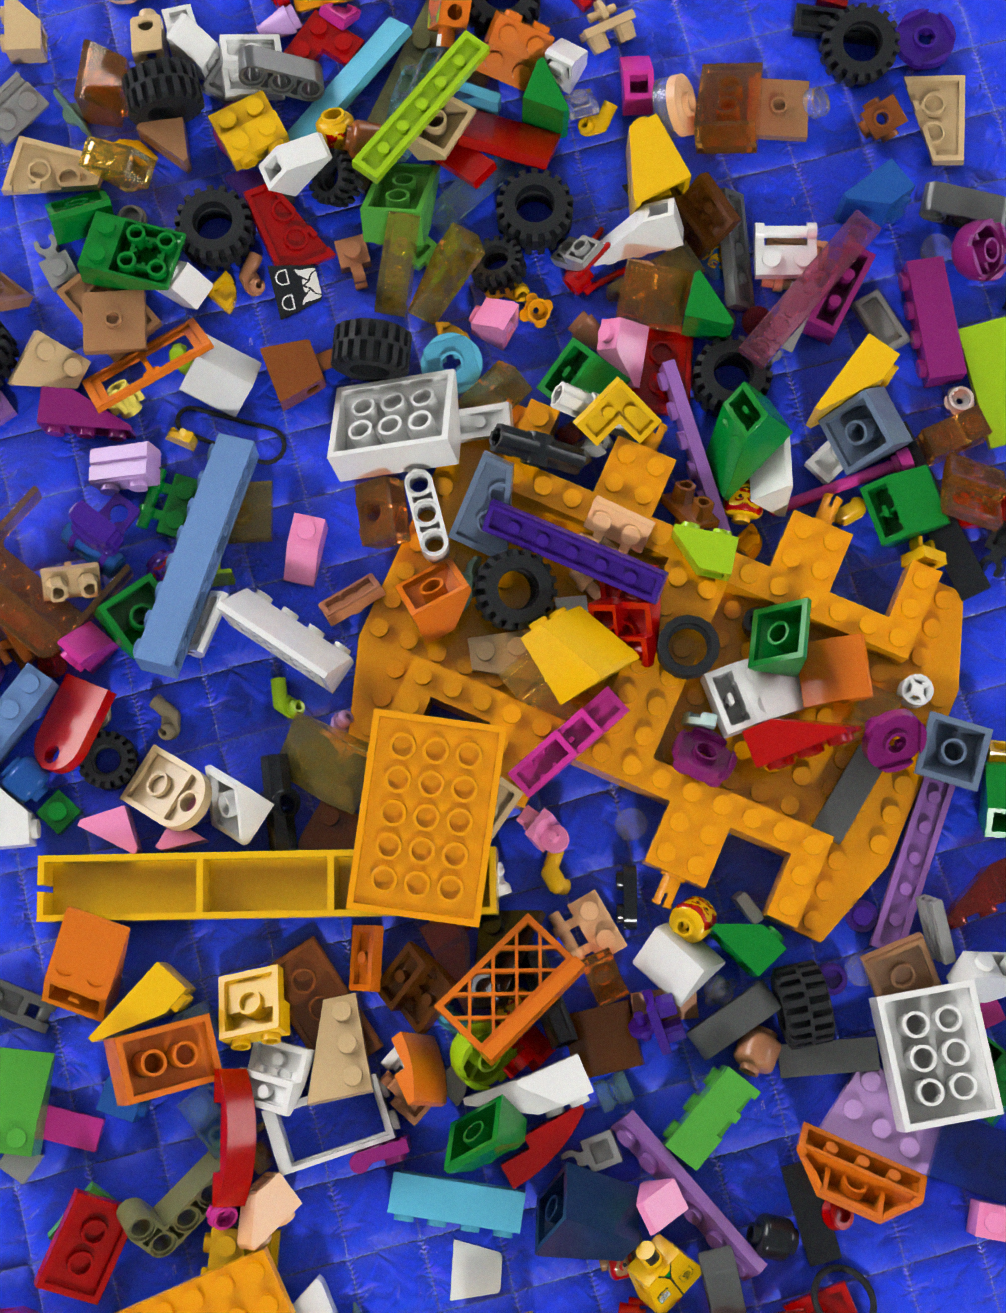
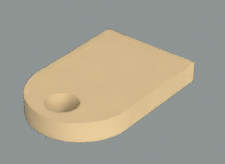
M153 744L119 799L164 827L173 831H183L196 825L208 811L212 799V786L205 774ZM196 798L195 806L190 811H187L189 802Z

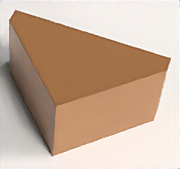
M183 117L142 122L137 125L136 129L141 141L187 174L192 171L188 132Z

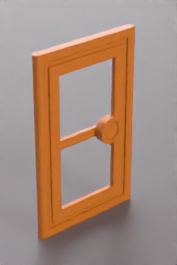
M194 317L147 343L148 352L129 353L81 382L97 412L101 413L213 349L214 345ZM184 335L194 347L161 367H152L146 358ZM141 360L147 370L143 377L109 396L102 382Z

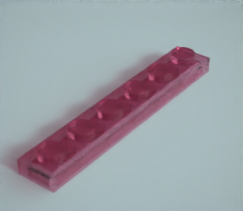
M856 210L739 346L738 352L763 370L881 231V227L859 210Z

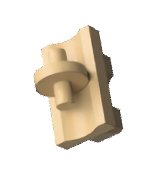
M597 0L593 3L594 12L587 14L586 17L589 23L598 20L599 24L583 30V33L578 35L581 43L587 42L592 53L596 56L611 48L605 34L611 30H614L619 44H623L636 37L632 22L636 15L632 8L610 18V14L617 12L616 5L612 3L605 6L602 0Z
M68 561L64 562V566L40 569L44 601L55 603L65 601L67 598L82 596L93 598L97 597L98 594H102L98 562L71 565V562Z

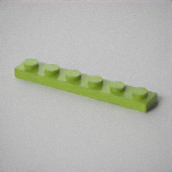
M465 30L352 160V167L375 184H378L490 54V46Z

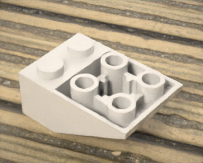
M749 658L703 674L700 682L712 712L718 715L717 724L722 737L726 739L770 719H780L806 709L803 706L799 674L796 678L754 671L748 668Z

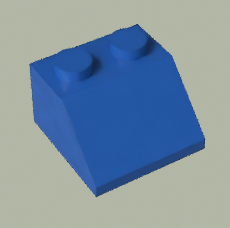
M891 158L843 193L833 218L837 223L880 228L888 221L890 224H893L905 214L904 208L912 200L910 196L915 185Z

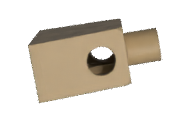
M151 8L140 10L139 16L130 19L131 50L135 64L150 60L147 57V54L156 53V58H170L168 41L161 15Z

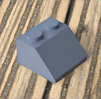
M884 386L864 389L818 421L846 475H851L891 456L895 451L900 450L913 441Z

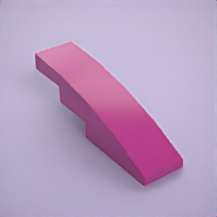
M607 686L559 729L551 733L507 774L526 796L531 798L630 711L629 708Z

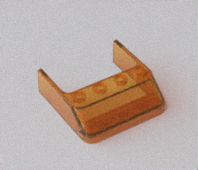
M33 486L0 522V626L35 656L46 659L53 657L63 649L57 644L60 638L95 618L94 613L97 607L115 596L133 576V571L126 564L83 612L79 611L66 599L65 601L55 603L44 601L41 578L4 547L6 537L42 499L39 489Z

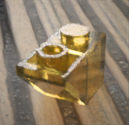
M89 136L86 138L78 165L126 193L149 188L156 161L134 147Z
M498 360L458 400V405L460 409L509 402L512 404L513 409L533 389L516 367Z
M872 684L874 697L848 703V706L853 708L849 718L843 717L841 724L860 725L862 730L854 733L855 740L840 745V747L844 748L861 741L866 731L865 723L867 720L887 711L899 709L903 697Z

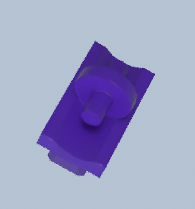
M651 988L643 990L642 995L647 1006V1014H643L642 1011L635 1012L634 1018L628 1024L629 1032L632 1037L642 1039L644 1042L650 1041L652 1039L651 1035L655 1033L662 1055L672 1053L670 1043L686 1038L680 1016L666 1021L662 1020L663 1018L678 1014L672 992L654 997Z

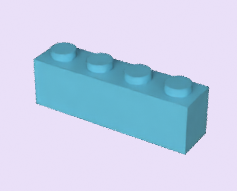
M395 1169L387 1213H393L394 1219L398 1221L413 1222L414 1217L427 1219V1225L446 1227L447 1222L460 1224V1230L479 1233L480 1228L492 1229V1235L512 1238L513 1233L520 1234L526 1190Z

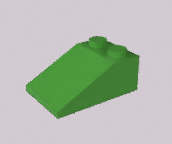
M395 163L378 184L372 182L360 208L364 242H373L378 245L388 243L404 244L409 247L425 244L431 228L441 172L440 165Z
M0 1047V1153L28 1157L41 1154L56 1053Z

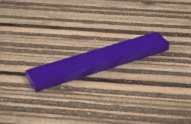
M496 499L490 501L482 531L656 605L659 602L669 572Z

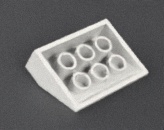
M455 369L337 388L327 459L340 482L409 472L420 468L429 469L459 464L461 432Z
M246 588L219 601L216 608L230 626L332 694L354 664L352 657L349 656L351 650L338 641H335L332 645L323 639L324 632L312 624L305 627L297 621L299 618L297 614L285 606L281 610L271 604L273 599L259 589L254 593Z
M974 979L868 998L897 1131L907 1133L1004 1114Z

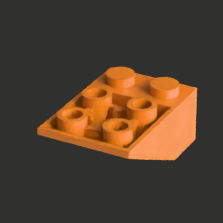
M68 906L45 975L41 1001L103 1022L119 995L130 928Z

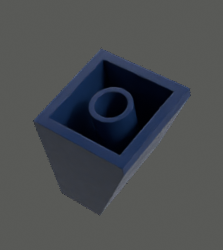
M567 1162L537 1197L535 1255L541 1257L623 1261L632 1250H636L641 1241V1231L639 1230L640 1213L636 1206L638 1187Z

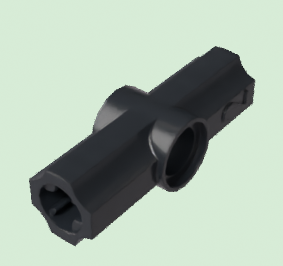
M497 423L494 430L491 431L489 438L491 451L518 458L521 463L543 469L551 468L571 475H578L580 470L584 468L586 460L584 449L557 441L554 436L532 430L524 431Z
M288 753L260 756L264 788L260 795L274 804L266 817L270 851L297 850L295 815L300 809L301 800L298 792L291 786Z
M538 951L526 952L520 967L538 968ZM542 951V968H551L546 952ZM523 974L529 991L533 992L539 986L538 974ZM542 974V982H543L550 974ZM561 996L540 1017L551 1050L567 1047L579 1040L564 999Z

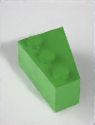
M721 1064L718 1069L713 1066L702 1080L706 1086L700 1094L693 1093L683 1105L682 1109L686 1112L678 1122L673 1119L662 1133L666 1138L662 1144L695 1171L700 1168L722 1141V1136L731 1124H736L741 1118L742 1114L740 1112L751 1098L755 1100L761 1093L729 1066Z

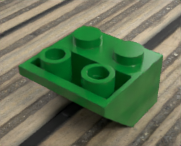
M572 337L536 388L552 399L551 395L561 381L590 394L592 392L600 394L617 376L626 385L629 384L631 379L585 344Z
M928 465L887 475L860 488L883 547L895 548L919 535H925L951 523Z
M985 762L978 813V821L984 837L1006 838V762Z

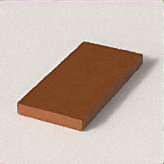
M313 935L268 966L278 964L283 968L284 1000L290 1003V1022L306 1048L315 1050L323 1000L351 994V992ZM359 1006L367 1054L370 1056L382 1048L384 1044Z

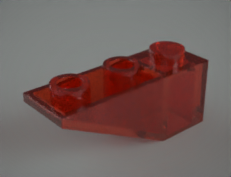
M1006 858L981 867L945 911L950 930L969 923L966 917L978 913L980 918L998 911L996 905L1006 902Z

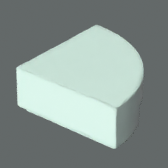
M688 711L683 713L681 725L701 727L713 731L716 727L718 715L709 712H702L700 715Z

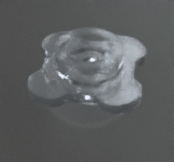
M722 975L712 977L704 987L705 1004L709 1007L713 1004H717L720 1007L727 1004L733 997V989L736 987L737 981L734 978L726 980Z

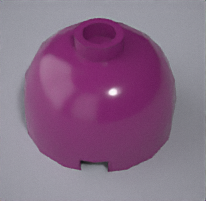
M991 218L979 219L964 225L956 233L951 247V257L957 272L968 280L988 282L1001 278L1005 273L1006 229L1001 222L995 223L994 219Z

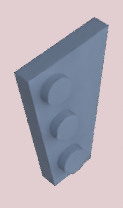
M486 450L484 451L448 535L449 538L490 557L508 550V541L482 531L490 501L496 499L510 506L512 505L515 463Z

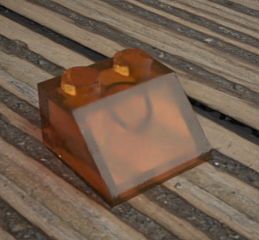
M88 39L83 41L74 98L86 123L123 127L124 117L129 115L121 81H123L122 77L130 69V66L125 57Z

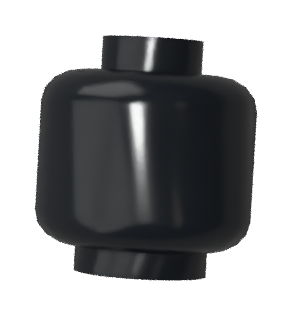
M762 1213L747 1228V1241L751 1243V1247L762 1258L785 1261L790 1255L795 1254L798 1248L799 1232L789 1218Z

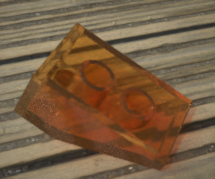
M763 62L702 65L693 125L696 154L757 153L760 134Z

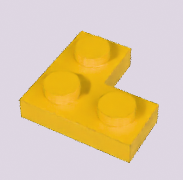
M618 376L573 421L596 446L618 424L640 444L662 422Z

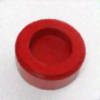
M826 1200L822 1205V1218L829 1229L839 1231L851 1227L854 1220L853 1212Z

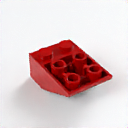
M780 718L770 719L746 729L742 733L756 768L767 767L769 771L795 764L794 757L798 756V759L821 754L825 752L824 745L828 744L829 747L851 742L855 740L854 733L861 731L862 728L860 725Z

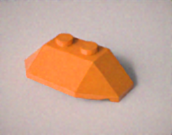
M803 1122L801 1125L796 1151L817 1197L878 1224L922 1205L924 1202L928 1176L807 1122Z

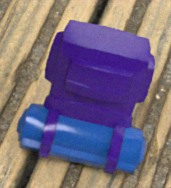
M115 493L100 512H97L83 500L77 501L69 509L70 513L68 515L71 521L62 530L61 542L66 545L69 551L76 552L87 562H98L100 574L112 578L119 574L125 565L126 558L119 552V549L124 541L123 536L141 511L119 493ZM118 505L125 506L128 509L127 518L115 524L110 522L111 510Z

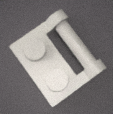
M807 222L806 226H765L764 223H754V279L817 278L816 222ZM764 238H806V245H764Z

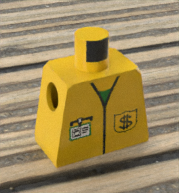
M661 1234L656 1235L651 1241L641 1242L636 1248V1258L627 1268L638 1297L655 1313H667L701 1276L699 1264Z

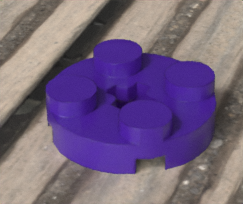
M924 8L911 11L902 18L896 30V33L900 32L901 38L897 42V45H900L897 55L913 71L919 72L923 69L929 70L941 66L947 61L954 48L956 40L955 28L949 18L940 12L937 15L928 12L929 9ZM919 34L932 38L928 45L919 42Z

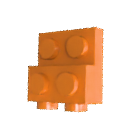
M506 8L505 13L496 10L483 40L485 44L490 46V54L476 71L525 92L537 60L541 57L545 59V52L553 44L555 37L549 33L551 28L535 20L532 25L521 21L523 15Z

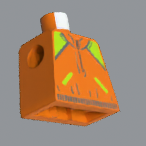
M429 0L427 28L429 31L438 32L436 48L448 50L455 43V36L467 30L472 0Z

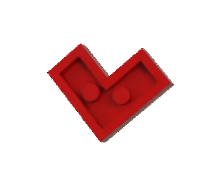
M314 10L283 53L317 62L325 54L345 67L363 47L365 41L347 29L340 30L319 16L317 10Z

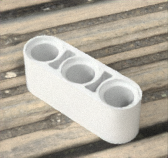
M421 468L414 469L406 475L404 483L420 547L426 560L432 563H439L448 557L450 545L437 494L430 473ZM417 481H424L428 484L427 488L422 492H415L411 489L412 485ZM425 510H431L436 514L435 518L430 522L421 521L419 516ZM432 540H440L444 543L443 548L437 552H431L426 547Z

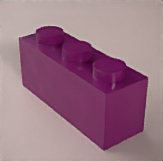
M848 241L802 333L830 346L876 254Z

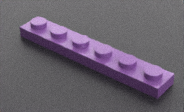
M675 359L663 362L659 369L660 373H657V381L662 392L666 391L669 402L666 403L667 412L670 420L676 421L679 432H676L678 446L680 450L686 451L688 461L685 462L686 471L690 480L695 479L698 491L695 492V497H709L715 503L712 513L720 520L718 528L731 531ZM711 527L705 528L708 531H713Z
M923 776L879 910L878 920L868 946L879 949L909 935L917 910L915 897L922 894L955 790L954 785Z
M634 1110L619 1118L611 1126V1129L617 1134L620 1143L630 1149L639 1160L641 1167L650 1173L655 1180L675 1179L689 1208L684 1212L685 1218L699 1229L711 1248L715 1249L731 1245L739 1277L743 1282L759 1275L765 1269L767 1264Z

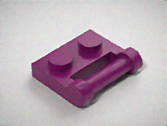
M409 1134L358 1150L350 1159L351 1170L354 1173L362 1174L374 1162L385 1159L386 1165L405 1160V1157H407L406 1153L410 1152L413 1147Z

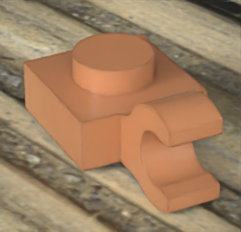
M363 234L334 241L342 274L352 273L356 291L368 288L363 268L371 267L372 265L366 242L363 240Z
M389 1070L380 1078L379 1081L396 1095L390 1104L414 1126L432 1107L408 1105L395 1076Z

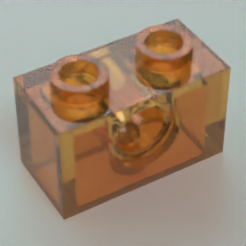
M976 405L922 429L915 439L929 466H932L984 443L991 435L992 430L979 405Z
M382 476L355 485L356 506L360 525L359 535L362 546L382 550L410 542L404 480Z

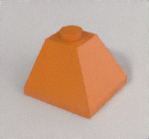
M451 557L394 586L426 644L440 640L446 634L455 630L472 591Z

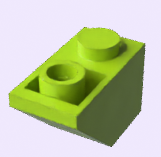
M684 521L681 522V525L675 523L671 538L695 574L728 581L732 573L739 537L732 536V532L725 529L715 528L713 531L700 529V525L693 522Z

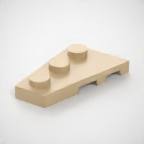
M965 75L904 76L903 82L932 166L964 165Z
M19 135L1 192L6 196L100 190L108 160L104 156Z
M531 629L467 638L472 671L547 684L520 639L530 632Z
M356 993L323 1000L307 1100L308 1106L374 1092Z

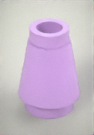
M290 4L287 7L282 5L256 28L259 34H279L280 38L298 33L297 29L303 25L293 5Z

